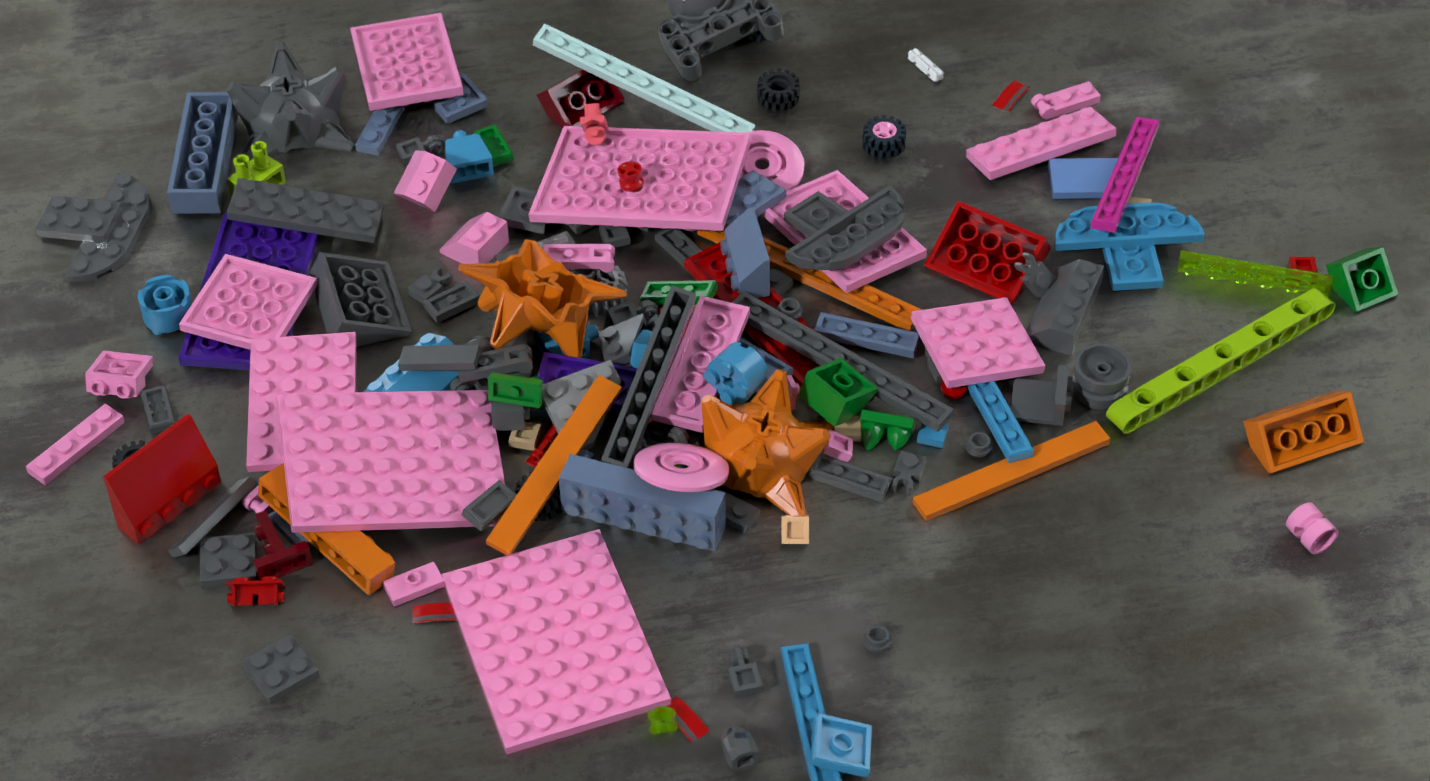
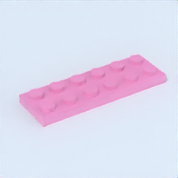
M1092 107L1082 108L1077 112L1062 115L1059 118L1041 122L1039 125L1021 129L1013 134L1001 136L995 140L966 149V158L989 180L1115 137L1116 128Z
M700 296L652 411V421L703 433L701 401L706 395H712L716 398L718 395L717 389L705 380L704 372L707 370L708 364L733 342H739L750 315V307Z

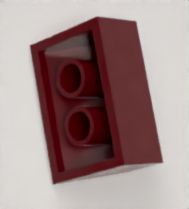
M583 69L536 95L547 116L562 128L564 126H581L580 117H585V104L599 103V107L602 113L625 101L618 86Z

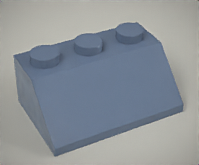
M754 207L748 208L724 229V240H721L720 244L722 255H727V272L733 275L731 276L732 290L737 291L738 296L744 291L755 298L770 296V259Z

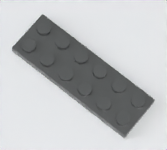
M238 178L227 211V219L375 243L384 209V202Z

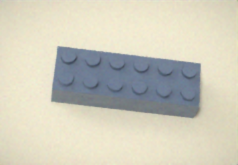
M187 92L167 190L172 214L221 213L238 119V112L227 92Z
M573 454L569 455L559 476L561 510L563 513L571 516H579L598 523H606L622 529L641 532L648 536H657L676 543L681 542L716 551L726 527L725 492L713 489L700 492L667 490L644 481L633 469Z

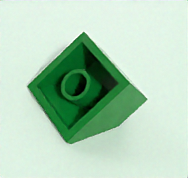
M1384 247L1366 248L1326 265L1333 289L1354 312L1399 295Z
M842 358L809 370L798 396L809 407L823 416L828 423L836 427L852 420L877 393L878 388Z

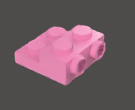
M103 351L85 373L86 392H91L97 396L111 394L117 395L119 398L137 397L145 387V376L153 366V356Z

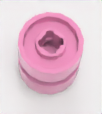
M1308 502L1299 506L1290 514L1286 521V527L1296 538L1301 539L1300 542L1311 554H1319L1333 544L1339 531L1327 518H1323L1324 515L1313 503Z

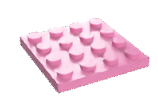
M225 254L179 323L180 330L251 350V339L286 337L318 284L317 278Z
M1007 297L912 311L911 320L947 388L1044 373L1045 364Z

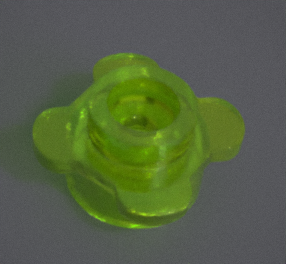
M659 706L649 711L647 718L651 721L650 733L653 735L667 731L674 733L678 729V724L674 721L675 710L666 706Z

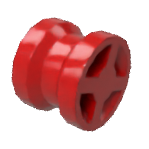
M628 161L618 166L619 184L622 190L633 192L643 187L642 167L638 162Z

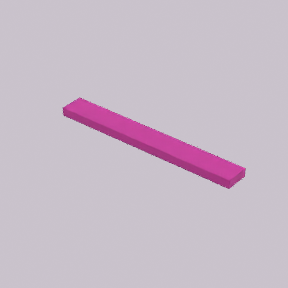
M1142 117L1135 118L1091 221V229L1116 233L1159 129L1158 120Z

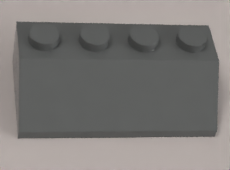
M1079 259L1053 270L1052 275L1056 280L1041 297L1026 330L1034 346L1072 356L1100 291L1104 265Z

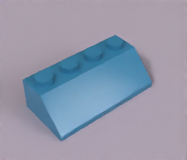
M428 333L422 336L420 341L414 346L454 344L445 336ZM398 360L389 366L378 379L371 382L363 392L448 391L450 383L459 377L458 370L400 371Z

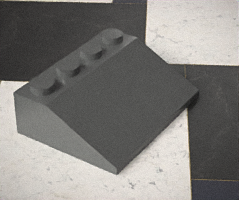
M323 252L319 253L309 276L317 278L318 284L314 292L327 334L355 332L357 338L356 347L409 336L412 333L389 262Z

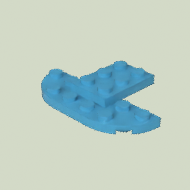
M1153 202L1127 204L1116 233L1091 229V221L1098 206H1090L1074 211L1063 224H1059L1055 235L1054 247L1055 251L1102 248L1112 291L1162 288L1164 281L1154 245L1204 242L1205 234L1201 225L1191 215L1187 217L1177 212V207Z

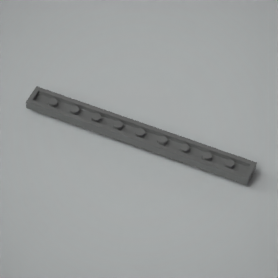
M743 291L732 302L750 307L747 324L822 366L842 358L878 388L877 393L874 395L875 397L939 432L954 416L953 408Z

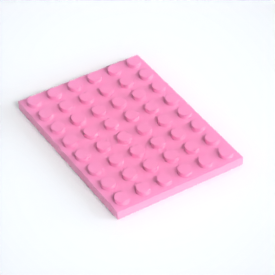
M564 126L528 214L530 222L723 231L751 144V133L608 128L609 131H605L606 138L604 142L596 146L586 141L582 127ZM628 161L638 162L642 167L641 176L643 177L644 185L641 189L633 192L622 190L619 184L620 177L618 176L617 168L622 163Z
M488 390L277 394V408L292 533L475 527L461 515L462 510L498 480L505 484L496 429L492 425L491 401L488 400ZM503 514L489 526H496Z
M600 529L442 574L445 589L506 755L671 704L668 690Z

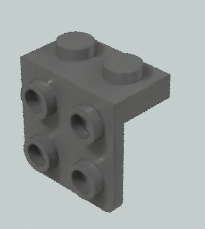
M1058 365L1056 382L1020 378L1014 380L1011 411L1017 421L1063 426L1064 413L1070 412L1071 396H1066L1067 392L1071 393L1073 377L1068 376L1069 366Z

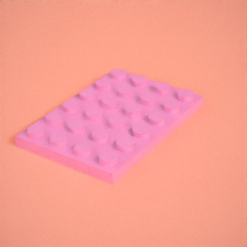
M441 13L350 28L369 111L464 95Z
M836 170L786 191L787 198L772 208L766 209V212L762 215L794 245H797L808 238V236L785 222L784 212L818 191L848 211L866 201L869 197ZM901 228L896 236L857 262L841 270L822 271L845 293H848L926 258L927 249L906 230Z
M355 332L251 339L246 459L248 472L271 471L284 463L277 394L356 392L357 338Z

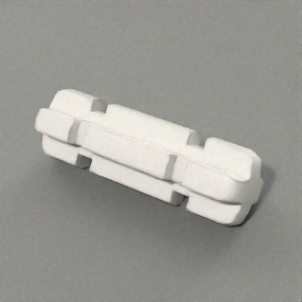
M914 48L912 51H909L908 59L929 76L931 80L938 82L943 79L944 72L919 49Z

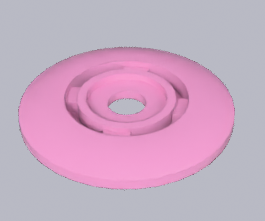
M756 130L746 132L751 133V144L740 178L754 170L786 191L796 188L804 173V158L796 144L789 138L772 131ZM765 160L769 163V167L764 170L758 169L755 166V162Z
M657 444L644 448L634 458V470L640 478L654 486L672 491L700 492L714 489L722 485L729 476V466L724 458L709 449L691 444ZM676 464H684V465H687V466H689V467H688V468H678V467H675L674 465H676Z

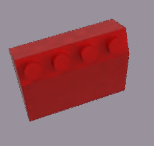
M957 201L924 267L997 299L1007 297L1010 304L1014 305L1027 287L1021 280L1025 273L1016 270L1014 264L1018 262L1025 265L1026 260L1022 256L1023 253H1030L1035 257L1036 261L1044 262L1051 247L1047 238Z
M189 414L178 420L103 476L117 527L138 545L147 538L152 537L156 531L168 522L173 521L177 515L194 505L198 499L209 491L214 490L221 483L218 465L192 416Z

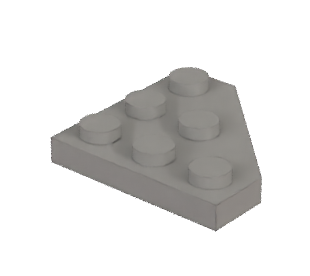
M611 360L543 384L542 402L558 434L598 375L621 386V380ZM609 411L604 416V418L602 419V421L600 422V424L598 425V427L596 428V430L594 431V433L592 434V436L590 437V439L588 440V442L582 450H587L594 447L598 433L602 425L604 424Z

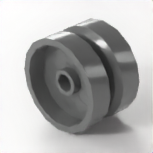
M1095 343L1082 348L1077 353L1074 362L1072 382L1074 397L1081 404L1089 408L1105 410L1115 401L1126 396L1132 370L1130 356L1123 349L1113 344Z

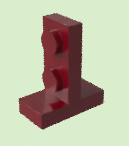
M266 510L255 514L258 524L254 526L255 534L259 541L264 540L266 544L263 545L266 556L254 560L259 581H262V577L266 576L281 578L313 565L310 548L306 540L284 548Z

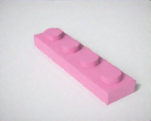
M104 404L26 465L28 474L46 486L124 424L123 415L107 404Z

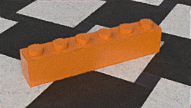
M284 463L259 478L258 496L291 525ZM360 530L299 532L368 596L381 588L383 581L394 576L395 561L392 556L381 550L370 536L365 535Z

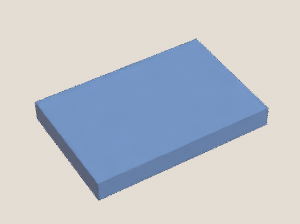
M1118 158L1049 159L1048 166L1053 199L1101 198Z

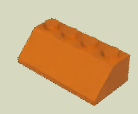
M1333 391L1243 421L1249 445L1268 473H1273L1364 442L1351 391Z

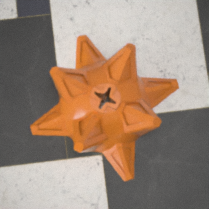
M525 239L519 253L510 255L506 260H496L495 263L459 264V271L485 285L478 300L479 308L485 312L497 311L490 345L495 349L502 348L525 331L534 330L539 333L549 334L559 345L565 356L581 358L589 306L596 302L618 300L626 297L625 290L588 279L582 274L576 275L566 270L563 263L553 260L536 241Z
M777 369L750 402L729 405L721 401L719 394L717 398L712 395L704 396L701 401L705 438L704 448L720 455L729 466V476L720 486L725 485L731 490H740L750 493L755 497L766 498L787 515H807L800 483L828 443L831 436L828 430L833 431L834 426L827 421H798L792 415L787 372L781 369Z

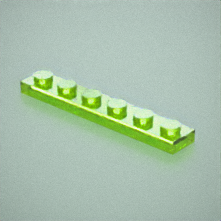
M1181 250L1177 272H1182L1186 275L1206 276L1214 280H1230L1238 284L1248 283L1259 285L1263 288L1283 289L1291 293H1305L1313 288H1317L1326 297H1329L1333 282V275Z

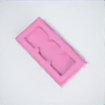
M433 561L383 581V587L395 607L445 587V583Z

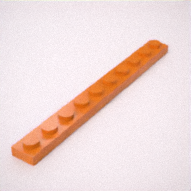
M697 230L698 235L715 243L724 240V230ZM763 237L771 269L776 267L787 276L903 330L912 331L915 328L911 320L912 311L922 309L867 284L845 293L822 270L798 268L795 264L787 261L785 253L789 249Z

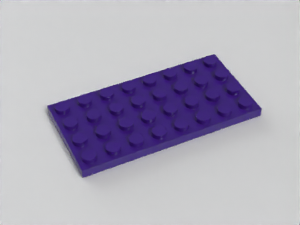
M224 213L200 291L225 254L308 276L320 234L228 220L227 213ZM295 322L286 336H292ZM186 333L178 359L180 365L250 370L251 350Z

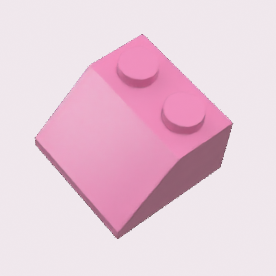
M415 150L394 194L435 212L457 169L443 158L427 151Z
M489 212L468 220L439 249L440 253L462 264L489 263L509 243L507 221Z

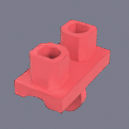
M599 103L585 104V117H580V124L585 133L586 141L591 145L597 146L603 143L606 138L605 131H609L608 123L605 116L602 115Z

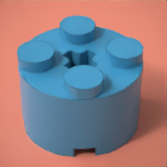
M161 275L149 279L142 291L140 289L138 292V301L145 325L155 335L180 330L179 323L192 305L187 283L182 279L181 281L176 280L171 275Z
M733 342L708 364L707 370L704 372L705 380L717 389L721 401L729 405L745 403L768 380V377L765 378L767 366L763 358L752 347L749 346L746 349L739 346L742 344L740 342Z

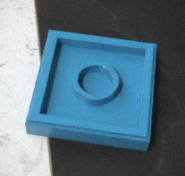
M816 713L813 718L811 765L867 778L870 773L872 725Z

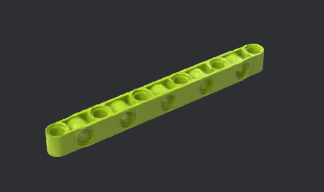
M1313 288L1115 401L1108 408L1106 417L1124 434H1129L1307 332L1312 327L1329 318L1334 312L1336 305L1317 288Z

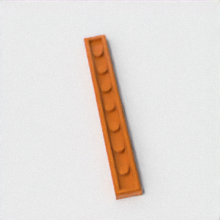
M598 375L486 539L487 545L507 556L513 553L559 485V476L569 455L578 456L621 393V386Z
M1094 421L1032 447L1034 449L1033 457L1008 463L1005 458L913 497L912 503L927 522L1110 444V437L1098 422Z

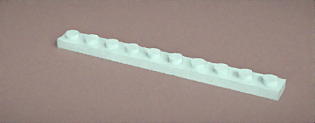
M545 23L533 39V46L705 129L716 132L743 133L754 131L755 124Z

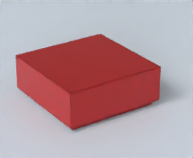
M1289 257L1288 264L1291 281H1317L1318 272L1315 257Z

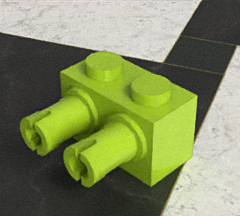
M257 141L255 145H251L252 160L249 161V157L245 154H240L237 158L233 159L236 172L227 178L231 197L238 178L278 185L286 183L283 165L268 156L265 142Z

